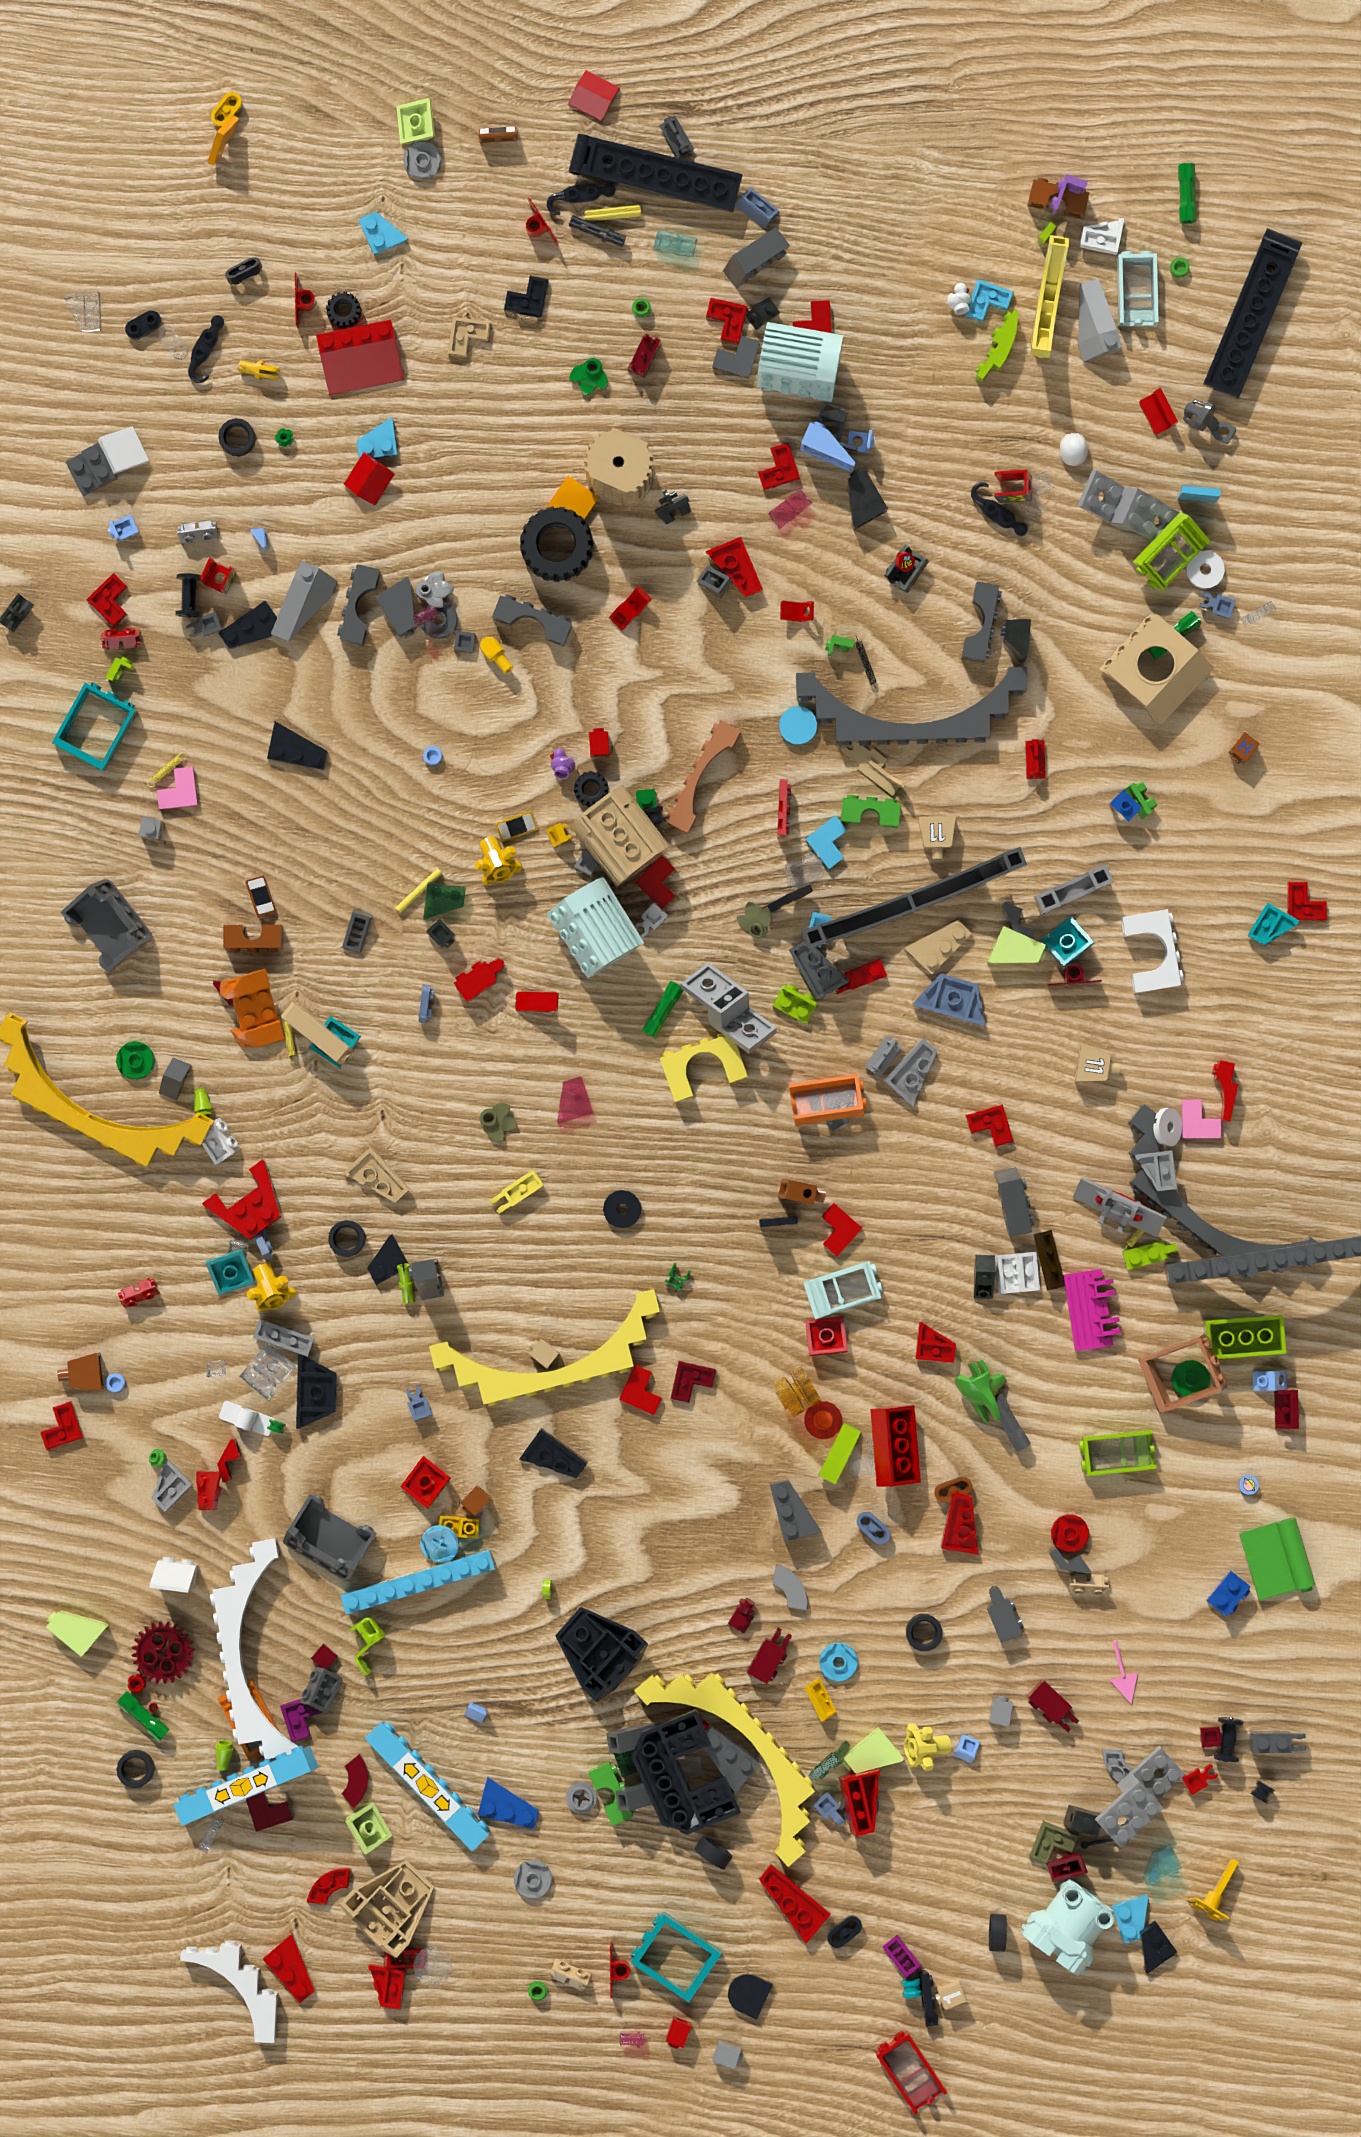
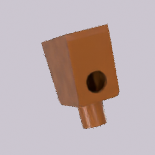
M788 1179L781 1180L778 1198L812 1205L814 1201L823 1203L826 1192L817 1190L816 1185ZM804 1190L807 1192L805 1197L803 1196Z
M100 1352L67 1361L68 1369L57 1371L58 1381L69 1380L70 1388L104 1389Z

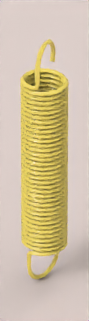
M179 755L150 779L156 784L159 783V781L183 762Z
M285 1021L283 1022L289 1058V1056L296 1055L292 1027Z
M1137 1228L1126 1243L1133 1248L1145 1231Z

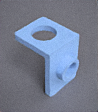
M869 430V434L850 431L847 444L855 447L852 444V439L859 436L863 439V444L860 447H856L858 452L868 453L869 448L874 446L875 436H871L872 430Z
M1286 1370L1252 1372L1254 1391L1287 1389ZM1280 1375H1281V1377H1282V1384H1281V1385L1279 1384V1376H1280Z

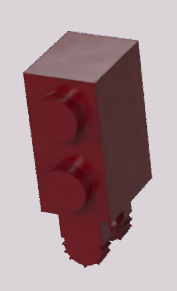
M779 1627L776 1629L771 1640L765 1637L747 1669L748 1674L768 1684L769 1680L773 1682L778 1673L776 1668L778 1664L782 1665L787 1657V1654H785L786 1647L792 1638V1635L788 1633L782 1645L775 1643L781 1634L782 1629Z
M1042 1679L1027 1695L1030 1699L1028 1703L1035 1710L1040 1708L1044 1712L1042 1716L1049 1723L1054 1721L1068 1733L1071 1729L1061 1719L1067 1715L1073 1723L1077 1724L1079 1722L1070 1712L1072 1706L1045 1680Z

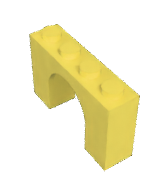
M719 1033L716 1039L710 1040L708 1037L699 1040V1045L692 1047V1044L680 1047L681 1051L674 1053L673 1050L662 1053L663 1057L660 1058L674 1101L678 1102L693 1096L686 1076V1066L689 1060L699 1053L706 1052L717 1056L723 1064L729 1083L747 1078L748 1076L737 1044L722 1033Z

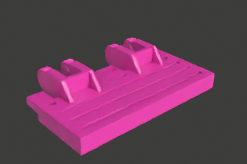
M1102 1269L1063 1275L1075 1351L1114 1346L1112 1337L1104 1338L1103 1336L1122 1333L1121 1329L1118 1328L1103 1331L1102 1324L1117 1323L1120 1319L1119 1317L1101 1319L1102 1316H1108L1109 1312L1107 1299L1098 1300V1298L1116 1295L1113 1290L1097 1293L1098 1285H1111L1114 1283L1113 1279L1095 1281V1278L1103 1277Z

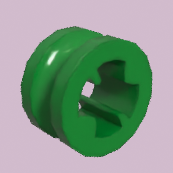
M272 1419L269 1420L270 1426H267L268 1430L284 1433L283 1427L286 1426L285 1423Z

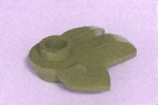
M750 901L746 904L745 915L737 916L739 926L749 931L750 935L754 938L764 937L767 934V926L772 920L768 907L761 910L756 903Z
M505 1103L496 1104L492 1109H485L481 1112L479 1118L480 1123L487 1128L488 1136L498 1142L503 1141L504 1131H510L517 1127L514 1118L508 1115L511 1106ZM487 1115H492L493 1120L491 1122L486 1121Z

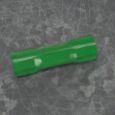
M1182 163L1178 166L1180 188L1179 220L1182 224H1192L1197 221L1195 164Z
M1191 611L1173 628L1184 637L1202 623L1196 614ZM1161 647L1147 649L1155 660L1167 652L1166 649Z
M673 981L669 982L662 998L644 1025L643 1032L656 1039L669 1013L684 991L680 985Z
M128 1691L116 1702L123 1711L133 1716L143 1725L147 1732L158 1742L170 1730L161 1720L152 1716L142 1707L138 1700Z

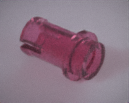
M427 606L424 611L413 615V620L419 619L414 623L420 626L429 620L433 621L438 616V611L434 606Z
M640 2032L638 2034L620 2033V2046L635 2045L640 2048V2046H644V2034H640Z

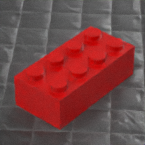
M898 1405L870 1409L876 1486L893 1487L921 1483L915 1405Z

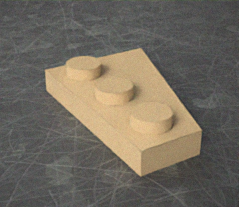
M957 920L904 949L932 975L972 933Z
M372 1147L368 1148L342 1173L395 1203L410 1190L407 1184Z

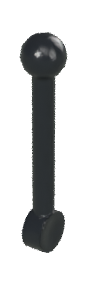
M1106 1838L1092 1842L1082 1841L1081 1848L1087 1849L1088 1846L1111 1842L1114 1840L1112 1838Z

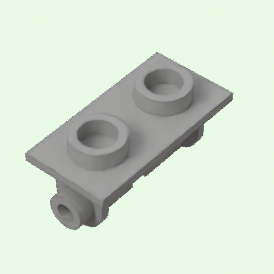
M216 521L199 522V528H196L195 523L178 526L177 533L180 543L218 539Z
M886 1036L864 1067L878 1077H881L902 1046L893 1038L891 1039L889 1036Z

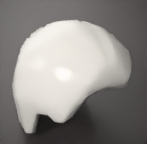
M1079 433L1065 435L1060 441V457L1067 465L1078 466L1086 460L1088 444L1085 438L1079 435Z

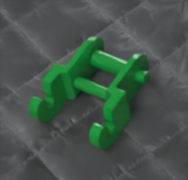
M674 1263L669 1272L671 1274L669 1280H665V1286L669 1284L676 1288V1292H678V1290L682 1289L680 1287L682 1282H686L691 1271H688L685 1279H681L672 1273L677 1263ZM673 1277L681 1281L680 1284L677 1285L676 1283L670 1281L671 1278Z

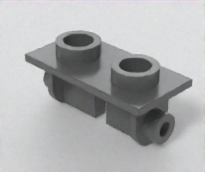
M676 116L665 118L664 123L660 124L659 127L677 158L694 150Z

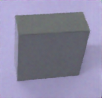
M456 631L454 651L473 653L476 634Z

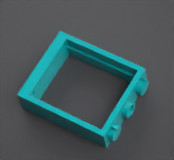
M93 682L90 685L84 683L52 744L105 772L138 711L134 709V704L126 700L124 703L117 700L118 696L108 691L106 694L100 691L102 687ZM89 693L128 713L103 761L63 741Z
M663 1912L661 1915L657 1914L652 1922L653 1928L651 1931L647 1930L641 1938L643 1943L640 1947L636 1946L631 1953V1964L687 2002H690L721 1956L722 1951L666 1912ZM665 1923L710 1953L686 1990H683L640 1961Z

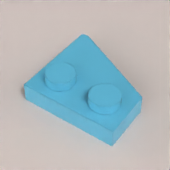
M1147 1894L1111 1905L1112 1910L1115 1912L1114 1916L1124 1944L1140 1939L1139 1931L1144 1929L1148 1903Z

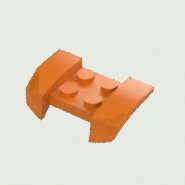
M266 969L224 980L220 983V995L225 999L232 998L240 1027L230 1029L238 1044L244 1048L261 1047L285 1039L271 995V986Z

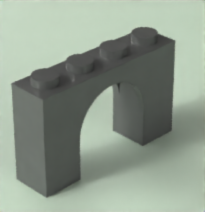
M641 1723L606 1733L609 1752L623 1753L634 1750L641 1732L654 1727L655 1724ZM641 1779L631 1787L615 1791L618 1810L632 1811L653 1805Z

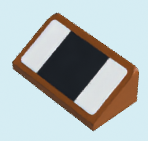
M517 127L480 128L478 130L479 143L517 141Z
M264 875L246 880L245 884L257 917L260 918L277 912Z

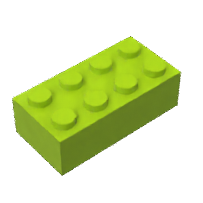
M1283 1315L1203 1320L1204 1333L1210 1338L1213 1353L1218 1359L1286 1354Z

